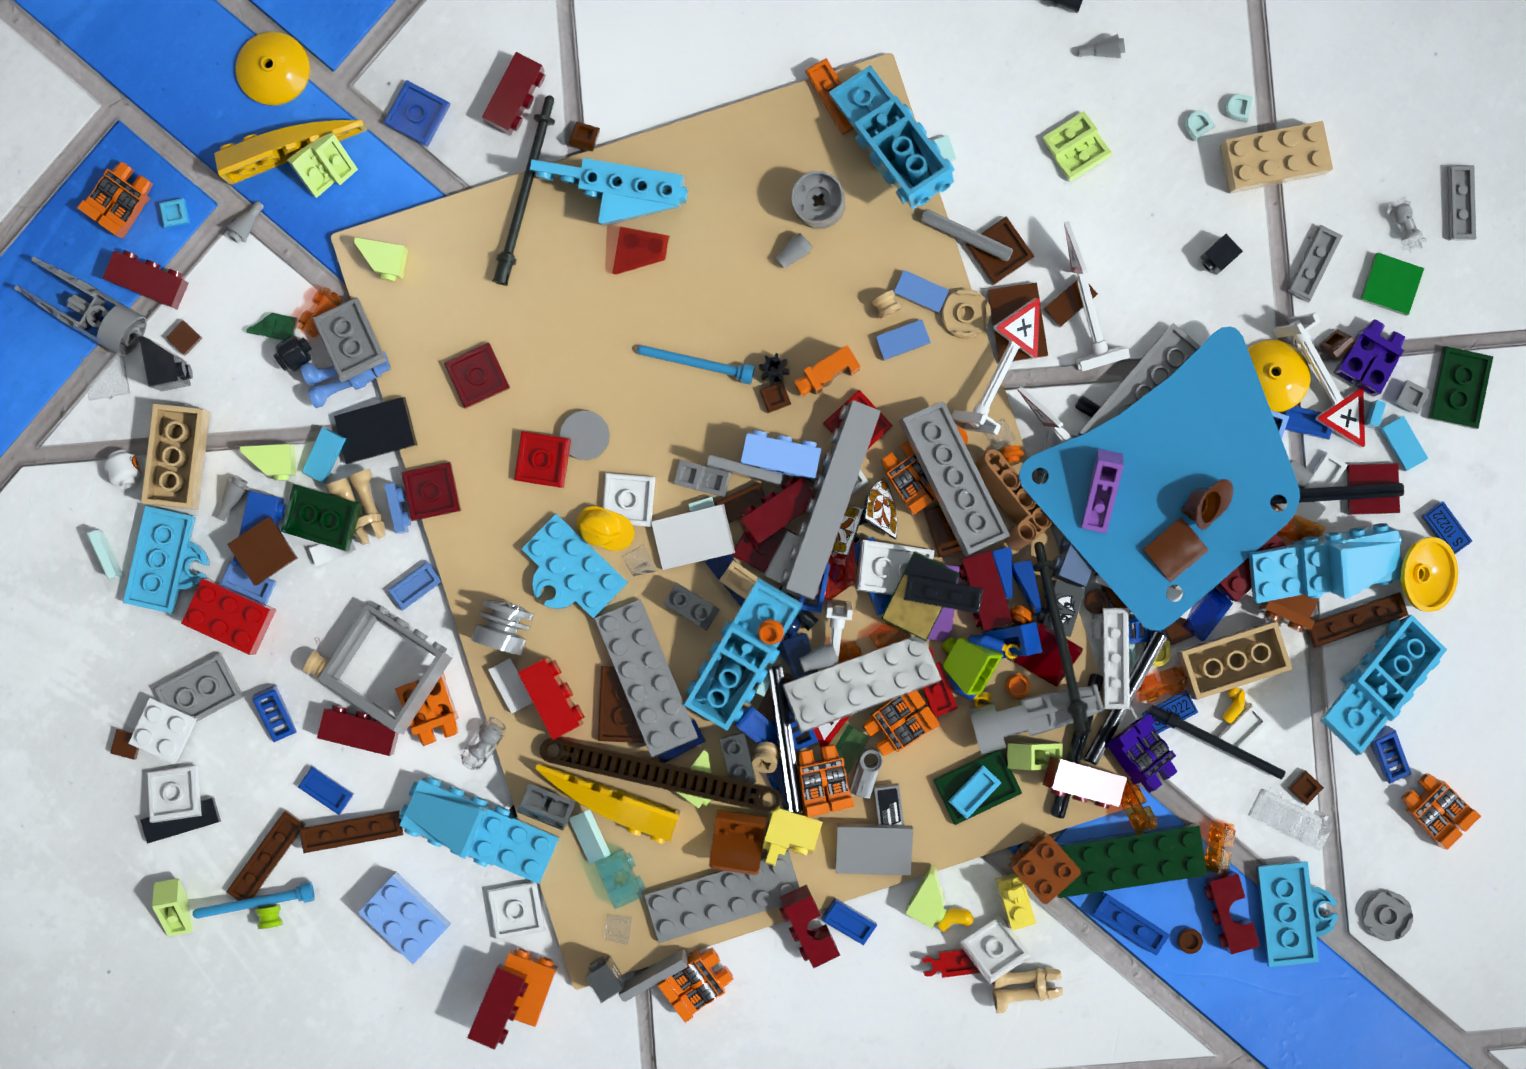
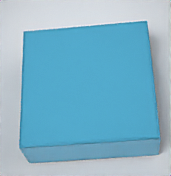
M184 198L159 203L164 228L190 224Z
M1379 400L1370 402L1365 418L1366 427L1374 428L1380 426L1386 406L1385 402Z

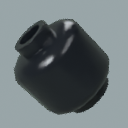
M290 335L275 346L276 353L273 356L284 371L296 372L301 368L302 364L311 361L309 351L312 348L304 337L299 339L295 335Z

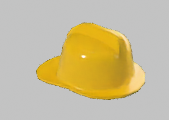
M590 506L582 510L577 517L576 526L578 533L585 542L592 546H598L611 551H620L630 546L634 539L635 531L633 524L628 518L619 513L598 506Z

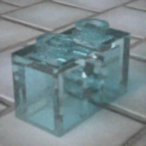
M621 849L595 862L614 910L643 897L642 891L646 888L641 876L636 877L633 871V867L636 865L630 852L626 854L625 850ZM618 872H621L622 875L627 874L628 877L625 880V884L621 880L616 881Z

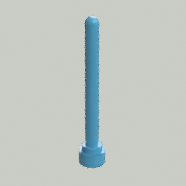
M644 345L637 347L639 355L735 376L743 384L751 385L755 370L754 365L745 364L744 366L739 365V367Z
M311 881L304 882L300 886H296L294 890L197 908L193 911L192 915L194 918L199 919L295 899L304 903L315 901L313 884Z

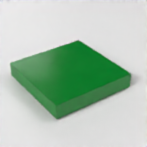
M1377 252L1360 300L1407 316L1410 313L1424 268Z

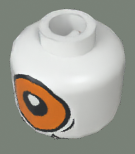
M118 450L111 453L104 464L110 483L114 486H121L122 489L133 487L142 474L136 456L126 450Z

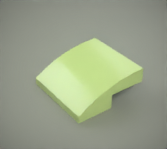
M1085 111L1043 136V141L1070 182L1112 156L1111 150L1099 136L1097 127Z
M333 133L313 141L287 160L311 195L316 198L334 182L341 185L358 170Z

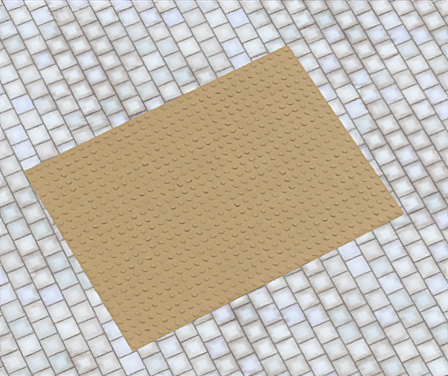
M892 53L835 70L841 83H844L871 65L894 97L897 96L903 105L906 104L913 114L895 57ZM809 79L595 148L593 152L586 151L552 162L581 168L583 158L681 174L685 177L684 186L688 188L686 203H681V208L604 226L598 223L602 195L601 199L589 198L583 195L584 192L578 188V185L563 183L559 177H554L553 181L539 179L535 173L513 253L517 261L516 265L512 266L508 286L496 284L492 280L494 279L498 264L496 260L497 255L503 252L525 171L334 233L331 236L350 299L358 297L382 351L386 352L391 370L383 372L380 378L376 377L383 401L406 397L417 441V446L399 450L406 471L447 462L452 464L461 511L422 519L488 726H494L498 730V736L494 741V745L516 813L529 783L575 801L535 769L539 762L680 810L670 842L665 840L664 844L651 840V835L641 832L640 836L627 832L626 826L620 825L591 810L611 855L590 864L569 820L562 831L517 813L519 820L560 837L542 877L540 887L572 986L576 990L590 986L585 978L589 970L588 967L591 962L601 956L604 959L611 956L621 974L624 975L654 965L683 948L687 953L694 952L784 922V919L779 911L780 907H776L659 943L644 895L721 871L709 867L717 810L767 817L764 837L772 813L711 800L707 806L702 804L700 808H697L674 791L548 763L540 755V746L551 736L534 703L511 714L489 669L512 658L519 672L544 658L550 657L551 661L556 660L562 671L559 674L562 683L567 682L573 692V696L570 698L574 706L579 704L585 716L582 719L584 724L556 739L689 769L705 748L709 751L712 774L729 777L720 738L743 732L736 727V722L734 721L729 729L725 730L686 707L698 738L657 756L651 757L646 743L598 741L601 666L614 665L595 619L579 604L574 602L569 607L563 609L544 606L546 600H551L556 595V590L552 586L544 587L541 596L536 598L532 582L539 566L521 549L557 514L580 536L576 526L577 517L580 512L590 506L603 508L606 473L656 478L652 521L689 513L691 511L688 504L712 497L713 501L717 502L725 497L674 484L679 461L682 460L708 467V458L713 455L741 463L747 433L752 434L753 430L768 433L767 437L777 439L778 435L792 438V443L801 444L802 440L817 443L816 447L821 448L815 480L804 479L815 495L814 485L818 475H823L825 466L822 465L823 459L827 451L831 452L834 444L830 442L832 433L823 425V422L860 390L881 411L893 427L867 450L860 470L869 483L851 495L847 506L864 508L866 496L875 482L885 478L895 503L897 538L893 539L871 523H867L858 527L857 533L860 535L858 542L874 537L875 542L934 550L933 560L943 565L957 567L961 565V559L1008 547L1005 539L966 557L963 551H958L938 558L923 510L939 506L938 500H932L933 502L915 515H912L885 475L887 471L881 462L882 458L893 452L899 462L907 458L900 446L908 441L899 421L904 417L942 401L945 402L951 416L954 410L972 412L975 405L980 402L997 368V363L986 330L974 338L962 339L955 337L947 331L942 323V307L938 314L895 295L896 302L900 303L902 308L886 318H879V311L877 307L872 305L871 301L890 290L895 291L904 270L948 289L949 292L945 301L957 290H972L955 237L920 221L925 209L948 218L940 192L932 196L926 204L917 206L914 209H911L907 202L903 204L896 195V187L893 184L889 186L884 177L875 169L868 156L870 152L867 148L862 149L855 139L857 132L855 129L844 135L841 134ZM812 171H824L833 175L840 182L845 195V210L842 217L833 226L826 229H814L806 226L798 218L792 204V190L795 183L804 174ZM823 197L821 199H814L815 207L825 205ZM798 233H801L813 248L809 250L810 254L785 269L776 257L781 253L793 235L796 236ZM355 238L405 246L408 249L403 279L396 278L395 282L380 279L381 275H378L372 269L354 243ZM963 307L960 309L959 315L963 320L968 321L973 318V312L970 308ZM922 319L931 343L883 360L875 337ZM490 343L510 389L465 409L444 363ZM644 345L739 367V365L744 366L745 364L754 365L755 370L751 385L743 384L735 376L639 355L637 347ZM848 345L861 366L860 371L851 376L847 370L835 377L829 386L823 387L821 393L816 395L813 390L802 397L794 381L804 376L803 370L809 366L813 369L818 362ZM778 353L781 361L783 359L788 361V364L783 368L789 369L790 375H784L783 380L791 405L768 413L759 389L771 384L768 378L766 380L761 379V375L765 371L759 370V364H765L766 355L771 358ZM771 367V368H770V371L773 370L775 373H777V372L779 371L778 368H777V369H775L774 367ZM1002 381L987 415L1001 425L998 434L965 430L968 436L966 447L975 462L991 449L1001 453L1000 450L1002 448L1014 445L1020 446L1021 451L1024 452V458L1020 460L1019 464L1011 465L1019 475L1021 466L1028 457ZM583 410L598 414L608 425L610 432L609 445L600 456L591 460H580L569 455L564 488L514 480L521 431L560 437L561 426L566 418L575 412ZM954 421L956 426L964 429L966 423ZM1032 472V479H1033V481L1036 483L1035 478H1034V475H1033V472ZM731 474L726 497L758 482L765 496L771 492L777 495L783 491L781 486L792 478L795 481L801 478L781 475V485L777 487ZM918 482V483L920 484V486L923 488V490L925 491V493L928 494V493L926 492V490L924 489V487L921 485V483ZM989 492L1009 531L1016 524ZM804 512L784 527L797 534L801 523L806 522L809 513ZM742 518L729 523L734 549L744 532L738 523ZM633 526L635 531L634 539L630 546L624 550L611 551L590 545L628 582L596 617L641 599L685 704L690 696L686 693L688 687L693 680L698 682L701 677L697 672L704 660L709 662L712 658V655L709 654L716 640L721 643L724 635L720 634L727 621H734L746 600L719 581L734 560L776 589L783 585L764 576V573L731 556V554L662 570L653 528ZM1051 526L1021 550H1012V564L1029 560L1032 562V565L1037 564L1038 561L1034 549L1036 542L1043 543L1047 560L1054 561L1060 553ZM851 550L849 556L831 551L828 563L831 566L822 612L809 611L819 620L809 631L800 623L798 631L799 635L807 634L811 650L813 651L823 643L825 645L830 644L832 627H830V618H826L827 600H832V608H834V605H840L846 609V602L852 603V620H845V628L842 629L838 664L914 637V635L882 620L883 614L877 616L868 592L856 590L858 568ZM1050 569L1051 577L1054 571L1052 569ZM1034 571L1041 608H1045L1047 599L1044 598L1045 591L1041 574ZM959 575L958 583L968 585L966 579L962 580ZM1012 575L1013 595L1011 599H1006L1009 611L1014 609L1015 605L1024 606L1031 611ZM676 583H679L720 609L707 631L664 605ZM484 599L506 601L522 606L525 610L534 614L533 620L521 618L520 623L531 626L530 630L518 629L517 631L518 635L527 639L522 655L508 653L471 641L475 626L479 624L488 625L489 620L479 615L480 611L490 614L492 612V609L482 606ZM804 599V602L817 604V599L810 601ZM954 610L951 637L956 641L960 637H969L973 634L983 635L982 632H986L982 631L981 627H976L972 615L973 612ZM1078 611L1071 637L1066 636V638L1083 648L1081 655L1073 664L1077 686L1086 687L1092 673L1100 675ZM1033 614V616H1032V620H1033L1032 623H1035V622H1036V623H1037V626H1038V625H1039V622H1037V617H1038V615H1035V616H1034V614ZM1010 623V624L1003 625V626H1000V627H997V628H993V629H990V630H987V631H991V630H995V629H1000V628H1005V627L1017 626V625L1014 624V623ZM785 634L776 648L780 651L773 664L768 662L765 669L768 670L771 666L780 665L784 672L793 676L782 642L789 639V636ZM927 639L926 643L934 653V662H941L958 709L935 717L940 723L938 727L924 734L899 752L893 751L885 756L881 754L883 762L874 786L899 783L904 825H913L911 875L836 873L837 823L879 825L873 787L870 799L850 793L855 806L853 808L835 812L830 811V813L808 817L823 822L814 852L803 856L792 852V847L788 848L799 888L807 884L818 909L821 910L829 907L834 898L845 902L924 876L931 864L939 871L1027 842L1039 832L1041 835L1044 832L1051 834L1139 805L1141 803V796L1137 784L1134 785L1131 782V777L1125 772L1108 747L1097 765H1093L1084 759L1110 709H1104V685H1102L1100 692L1103 710L1093 716L1090 727L1092 732L1088 734L1080 764L1127 777L1119 807L1110 805L1109 809L1094 805L1095 800L1088 799L1087 803L1072 799L1073 794H1071L1065 817L1063 819L1051 815L1056 795L1050 793L1051 788L1042 785L1047 769H1011L1022 794L954 825L933 779L985 754L981 755L969 709L976 708L975 700L970 701L952 689L948 673L943 666L949 655L942 649L944 641ZM1003 658L982 691L988 692L992 696L991 702L989 703L984 699L980 700L986 705L994 703L996 712L1020 706V700L1068 688L1065 677L1056 687L1015 663V658ZM827 668L818 669V672ZM1017 673L1025 675L1030 681L1029 693L1019 699L1011 697L1005 689L1008 677ZM756 682V684L754 685V690L756 689L758 682ZM923 688L917 690L926 703L922 707L928 706L931 710ZM755 693L749 704L744 702L741 708L746 711L751 705L758 711L764 696ZM886 702L852 714L830 742V744L835 745L838 757L844 760L849 789L861 750L866 747H874L878 750L876 744L886 738L882 730H879L870 737L862 726L872 717L871 713ZM916 709L905 718H908L909 716L917 712L919 709ZM794 717L790 718V723L795 721ZM1071 723L1034 736H1030L1029 732L1004 738L1006 748L1002 749L1007 762L1008 743H1063V759L1066 760L1075 730L1074 724ZM798 726L791 728L792 733L799 730ZM1118 728L1114 733L1112 739L1119 734ZM806 732L798 737H795V739L798 742L809 737L810 734L809 732ZM745 734L753 762L755 748L758 743ZM818 742L799 750L812 749L814 761L822 760ZM551 744L548 747L547 754L550 758H555L559 754V746L557 744ZM795 752L796 765H798L797 752ZM779 753L777 768L774 772L761 773L754 769L756 776L755 784L777 789L783 798L780 809L788 811ZM872 753L867 754L864 758V763L874 765L878 757ZM766 793L763 796L762 802L766 807H772L776 802V797L773 793ZM575 801L576 803L570 817L586 811L588 808ZM762 846L761 858L767 857L768 850L763 849Z

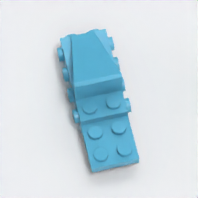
M871 65L829 92L831 99L857 132L855 136L857 143L862 149L867 148L870 152L868 156L875 169L884 177L889 186L893 184L896 187V195L903 204L907 202L911 209L922 206L938 192L946 191L954 183L952 172L955 170L951 162L947 158L944 159L938 145L934 140L930 141L926 136L925 128L920 122L917 123L914 120L910 108L906 104L903 105L897 96L894 97Z
M583 158L581 168L531 159L530 170L536 173V177H539V179L553 181L554 177H559L563 183L578 185V188L584 192L583 195H586V197L601 199L602 195L598 223L604 226L681 208V203H686L688 188L684 186L685 177L681 174Z
M1378 523L1374 524L1373 527L1352 528L1341 533L1330 532L1320 537H1305L1302 540L1293 541L1292 545L1250 552L1248 554L1253 601L1261 603L1303 594L1308 598H1320L1324 593L1330 592L1348 599L1360 591L1369 588L1372 584H1391L1393 580L1401 579L1400 574L1403 562L1400 557L1399 547L1402 543L1401 536L1398 530L1388 526V524Z
M758 578L734 621H727L720 634L724 635L721 643L716 640L709 652L712 655L709 662L704 660L697 673L701 675L698 682L693 680L688 687L686 693L690 696L684 705L725 730L729 729L733 721L738 722L745 711L741 708L744 702L749 704L756 693V690L753 689L756 682L761 684L768 673L765 669L768 662L773 664L780 653L776 649L779 643L770 645L760 639L758 634L759 626L765 620L774 619L781 623L785 635L803 604Z
M1412 614L1401 620L1397 618L1393 620L1386 628L1388 630L1386 635L1380 636L1374 642V650L1366 653L1361 658L1359 665L1342 676L1340 680L1345 684L1342 688L1344 691L1320 719L1356 756L1364 752L1388 720L1392 721L1400 714L1402 706L1414 696L1413 692L1427 680L1428 673L1440 663L1439 659L1447 651Z
M428 776L427 778L419 779V782L414 781L409 791V795L412 796L409 805L404 804L399 818L402 819L400 826L405 828V833L414 837H418L420 834L428 838V843L437 847H441L443 844L450 849L451 853L465 859L471 856L474 858L473 862L484 867H487L488 864L495 865L540 884L560 838L559 836L514 818V816L509 815L510 810L498 805L494 808L488 805V801L481 797L473 796L471 798L464 795L465 791L460 788L441 785L442 781L437 778Z

